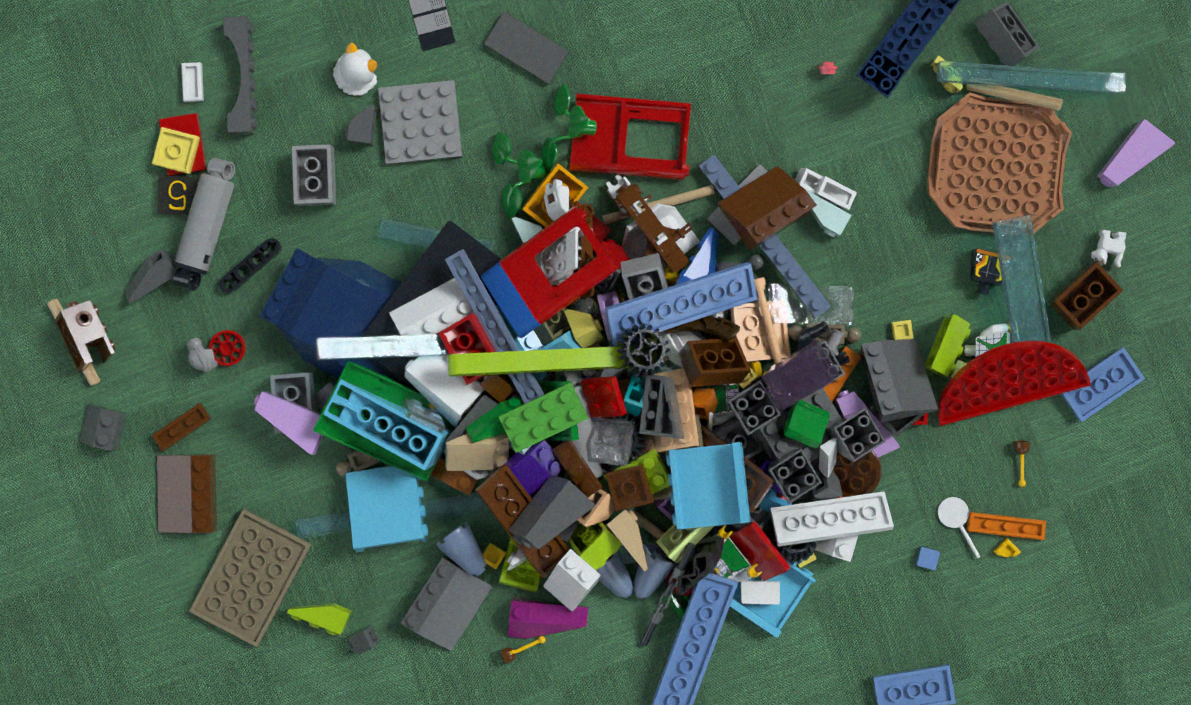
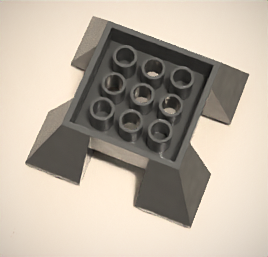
M825 340L793 359L789 381L768 393L760 380L727 401L746 434L750 435L755 432L769 455L771 462L768 471L788 504L822 483L810 462L819 457L820 446L836 437L837 452L850 461L855 462L886 442L866 408L840 417L823 389L845 374ZM797 398L830 413L829 421L818 449L808 447L797 440H790L784 435L783 427L788 412ZM785 402L789 404L788 411L784 409ZM780 428L783 430L782 438H780L778 435V430Z

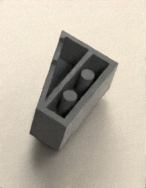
M647 374L640 434L684 439L674 378L659 375L649 376Z

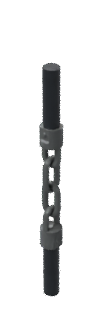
M688 543L678 566H675L666 592L662 594L659 600V607L653 611L650 623L640 641V644L643 646L648 645L657 624L660 623L663 617L662 612L667 608L674 588L678 586V576H683L685 573V567L696 547L693 543ZM664 596L668 597L666 604L662 603Z

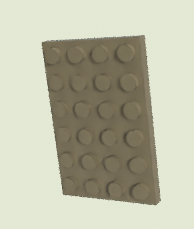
M244 508L189 612L258 647L312 544Z

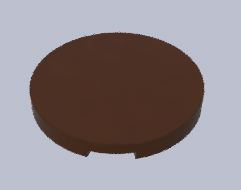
M872 450L855 462H852L837 452L833 471L840 481L843 497L872 493L882 477V466L876 453Z

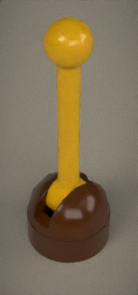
M1024 440L1014 441V449L1020 454V480L1018 482L1020 487L1026 485L1024 480V454L1030 448V441Z
M540 636L538 640L516 650L507 647L500 651L505 663L508 664L516 658V653L538 643L543 644L546 639L544 636Z

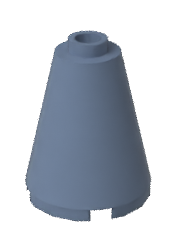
M465 522L463 524L465 528L462 526L458 527L442 539V545L438 542L436 546L470 576L475 574L477 577L485 571L484 566L487 564L469 523Z
M647 543L646 546L645 544L643 545L648 569L644 571L638 564L633 584L635 596L641 599L649 598L677 565L676 562L664 553L660 546Z
M618 550V552L612 554L606 560L603 567L598 568L596 571L601 575L599 581L617 597L627 598L633 592V583Z

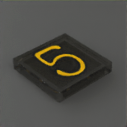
M158 176L157 214L189 215L198 186V177Z

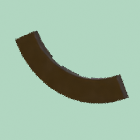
M706 316L660 331L658 335L663 333L667 335L680 331H697L714 335L729 342L740 331V326L719 316ZM645 336L648 343L653 342L649 337Z

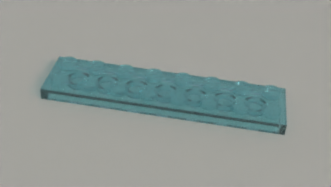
M1031 215L992 222L1012 343L1021 341L1051 343Z

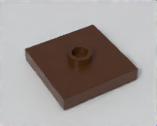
M644 464L605 473L615 511L654 502Z

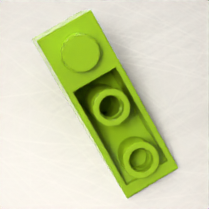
M333 603L295 606L288 609L287 613L297 621H302L303 619L308 621L310 626L325 628L327 633L337 636L344 632L352 610Z

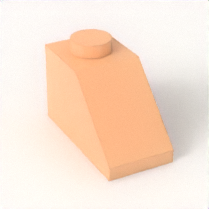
M600 489L588 497L595 504L594 507L577 519L578 522L586 527L608 520L615 510L612 497Z

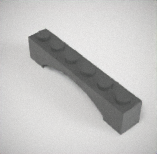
M246 16L223 17L224 37L233 43L241 70L238 99L232 112L227 113L228 133L231 135L255 134L258 122L257 118L254 117L257 102L256 98L253 97V91H256V81L253 79L252 73L255 72V62L252 60V53H254L255 48L254 42L251 41V34L254 33L253 22H250Z

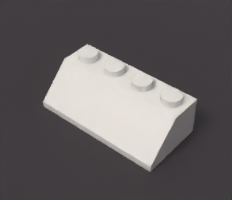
M455 278L389 312L408 349L474 313Z

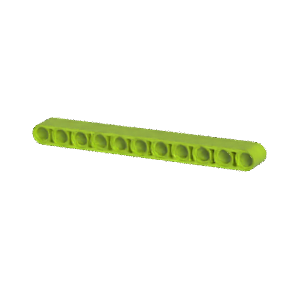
M621 346L447 355L448 376L450 377L623 368L621 365L625 362L624 360H618L622 353H617L616 350L622 348ZM635 346L629 347L630 352L635 349ZM641 348V349H640L639 351H637L636 353H639V352L645 353L647 350H649V349H651V348H647V349H645V348L642 349V348ZM657 349L653 350V352H652V354H651V355H652V360H651L652 364L654 363V361H655V359H656ZM633 357L636 363L645 366L639 358Z

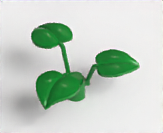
M562 83L556 94L554 108L558 116L563 114L569 116V135L556 137L553 140L551 137L546 138L542 147V161L548 172H550L557 158V141L568 138L574 139L581 137L582 134L593 136L597 127L596 121L590 120L579 105H575L571 112H568L570 95L564 83Z
M497 132L492 146L494 161L499 165H503L507 161L517 164L519 167V179L521 182L513 186L507 184L502 193L503 208L512 219L518 214L522 204L521 193L517 187L525 183H531L532 180L543 179L545 168L542 165L543 161L527 149L519 153L517 160L509 158L511 153L510 141L502 132Z

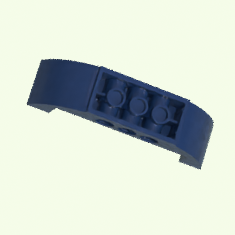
M912 0L856 76L888 98L960 0Z

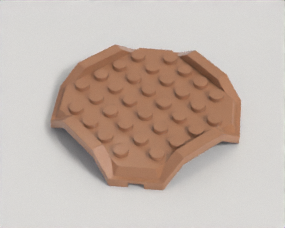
M968 93L936 119L931 139L927 173L928 196L953 227L969 231L1005 235H1033L1050 219L1064 210L1062 183L1065 155L1072 132L1055 115L1053 109L1014 100L988 98Z

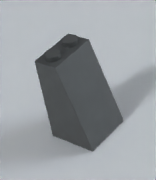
M551 475L508 531L514 535L512 539L518 544H523L529 549L531 546L540 549L592 509L595 504L569 480Z

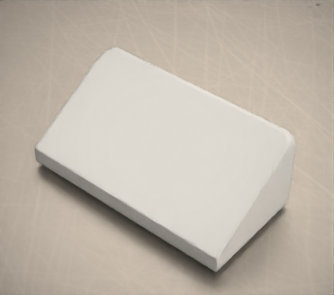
M836 437L820 446L819 470L826 478H829L836 464Z
M751 580L741 582V603L780 604V582Z

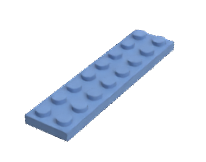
M745 262L606 307L605 313L612 344L618 346L617 342L622 340L621 334H626V329H632V326L635 324L639 327L640 324L644 323L646 328L651 324L653 330L659 328L660 332L757 300L751 263Z
M709 573L695 584L651 705H693L737 588L738 582L736 580Z

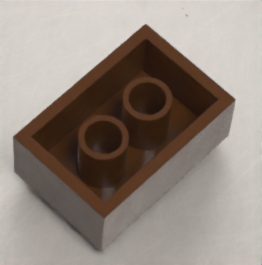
M1095 262L1083 269L1048 303L1073 330H1081L1123 290L1099 263Z
M732 338L729 342L723 339L687 341L678 353L691 387L741 383L751 371L738 338Z

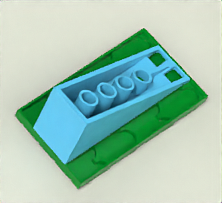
M348 361L313 431L428 481L446 447V440L455 430V427L438 410L430 407V402L420 392L360 364Z

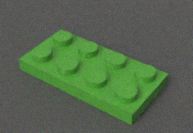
M569 382L500 415L499 419L517 453L588 419V416L572 382Z

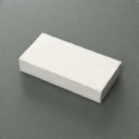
M181 63L183 101L203 102L202 63Z

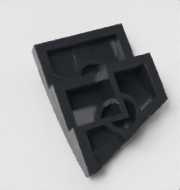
M723 537L702 539L695 545L696 547L685 567L684 575L678 576V595H683L714 570L722 555Z

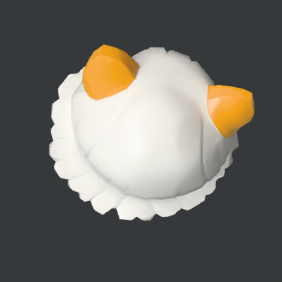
M350 43L346 47V53L338 59L333 69V76L338 88L343 89V92L348 95L362 96L367 94L368 90H371L377 84V76L373 73L377 68V62L372 60L366 51L358 50L354 43Z

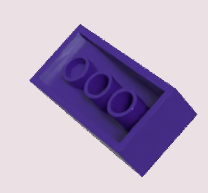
M545 440L532 445L524 455L515 452L504 463L510 468L530 496L541 489L551 475L557 476L564 469L553 449Z

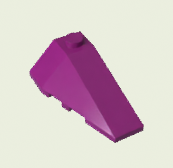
M513 598L508 636L528 639L586 627L589 607L577 606L572 612L564 604Z

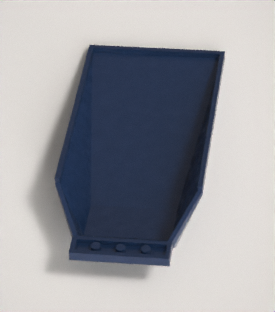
M296 248L259 316L275 324L305 362L338 380L347 362L352 361L364 367L378 370L379 374L416 390L357 347V341L401 283L362 261L316 258Z

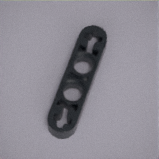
M274 238L265 240L222 277L219 283L221 290L227 293H233L281 252L282 245L280 241ZM269 243H276V251L270 250L267 253L270 256L267 258L266 254L261 250L267 251L270 248ZM256 254H260L263 257V262L259 265L253 262V257ZM245 266L248 268V275L241 277L238 271L241 267ZM235 277L240 280L239 283L237 280H235L231 284L232 288H225V286L227 285L225 282L226 280L232 281Z

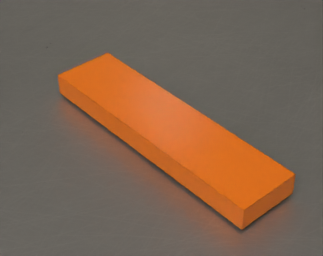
M969 512L967 531L1039 540L1045 539V520Z

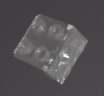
M816 286L831 307L816 319L807 309V323L819 324L821 321H825L827 325H851V321L854 318L852 310L854 292L852 287Z

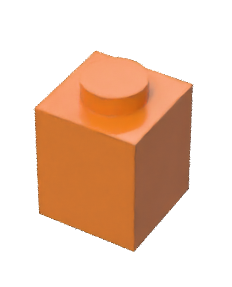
M695 388L694 411L695 415H700V419H709V412H712L714 415L718 404L714 389Z

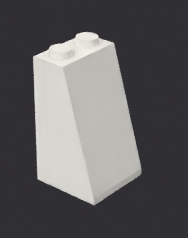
M431 343L428 347L424 346L418 353L419 357L415 361L410 360L405 366L404 377L457 428L483 397L485 389L481 387L480 382L477 380L467 385L462 376H448L447 355Z
M570 549L556 565L543 587L573 612L597 584L601 575Z

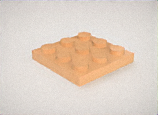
M767 301L781 358L791 357L785 301ZM759 302L745 303L730 308L731 322L740 326V331L733 338H738L747 362L774 359Z

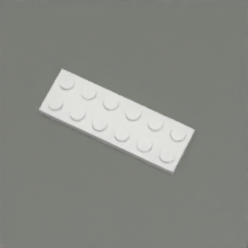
M885 491L770 508L778 546L893 530L894 528Z

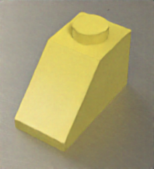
M569 309L565 310L574 338L582 348H586L603 339L601 333L603 327L598 319L595 320L591 314Z

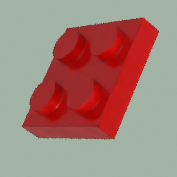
M616 376L588 378L580 382L591 418L623 416L627 413Z

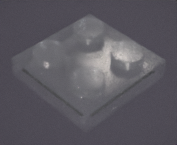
M768 285L769 313L772 323H808L807 308L789 285Z
M408 399L404 400L402 408L407 418L442 433L445 425L438 410L432 407L427 409L415 399H411V401Z

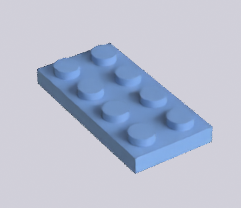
M1121 347L1087 370L1091 386L1061 393L1079 422H1083L1145 380L1125 348Z
M948 664L872 676L877 705L956 704L950 665Z

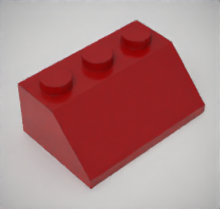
M475 313L464 317L438 333L450 355L496 352ZM485 375L462 377L468 385Z

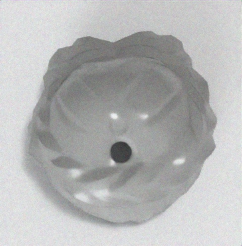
M199 338L188 340L186 345L189 351L188 361L190 365L204 373L211 372L218 364L214 359L213 350L204 349Z

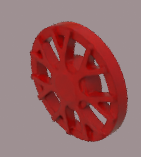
M223 330L213 336L209 349L216 350L214 359L218 364L232 366L243 359L246 352V344L242 336L237 332ZM222 334L226 337V340L223 342L219 337ZM231 334L236 335L234 342L229 341ZM214 342L220 343L219 349L213 348ZM241 342L242 348L236 349L235 344ZM235 351L241 354L238 359L233 356ZM221 352L223 356L218 360L215 355ZM226 356L231 357V363H225Z

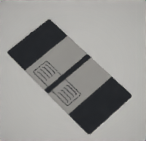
M409 0L423 51L455 43L444 0Z

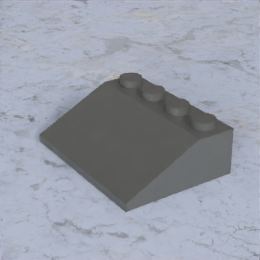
M916 339L880 340L861 345L860 355L881 423L938 410Z
M444 555L401 624L428 640L452 651L493 586L480 577H476L475 574L470 576L452 559Z

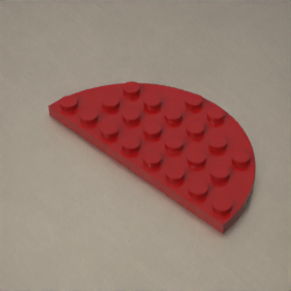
M1021 341L1005 344L977 356L952 377L939 400L937 411L938 423L942 426L1091 386L1090 378L1079 358L1062 346L1043 341Z

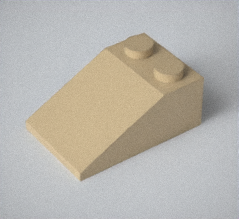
M506 433L475 443L472 442L468 434L446 442L447 471L492 470L501 467L509 459V438Z
M625 509L611 520L607 526L641 568L646 571L648 566L639 526L636 522L639 518L632 510L628 512Z

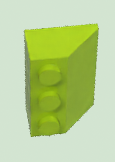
M955 314L945 315L925 362L926 370L943 377H949V374H953L956 368L954 362L957 357H960L963 351L962 343L964 339L968 338L971 331L969 329V322Z

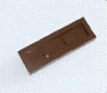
M199 403L153 434L152 437L161 450L165 451L212 418L203 404Z
M565 441L553 449V452L577 488L585 496L589 497L602 488V485L572 441Z

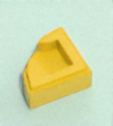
M1005 538L993 550L995 554L1002 557H1014L1021 553L1008 538Z

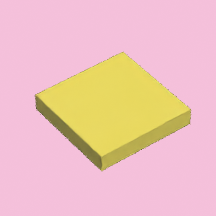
M161 127L152 164L191 174L200 137Z

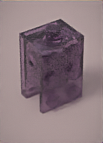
M816 340L769 367L762 375V378L768 386L766 387L768 395L771 398L775 397L784 410L834 382L833 378L839 372L819 340Z

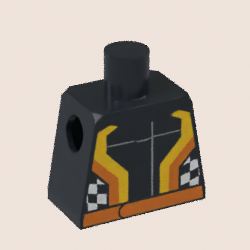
M979 248L972 249L970 280L979 282L978 294L988 295L990 285H1001L1012 256Z

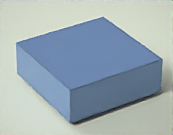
M920 546L916 565L936 570L940 551Z

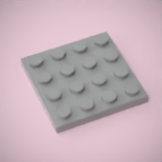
M454 80L378 88L387 165L463 157Z

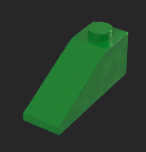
M516 397L503 401L467 426L466 432L472 442L475 443L506 433L499 416L525 404L522 399Z

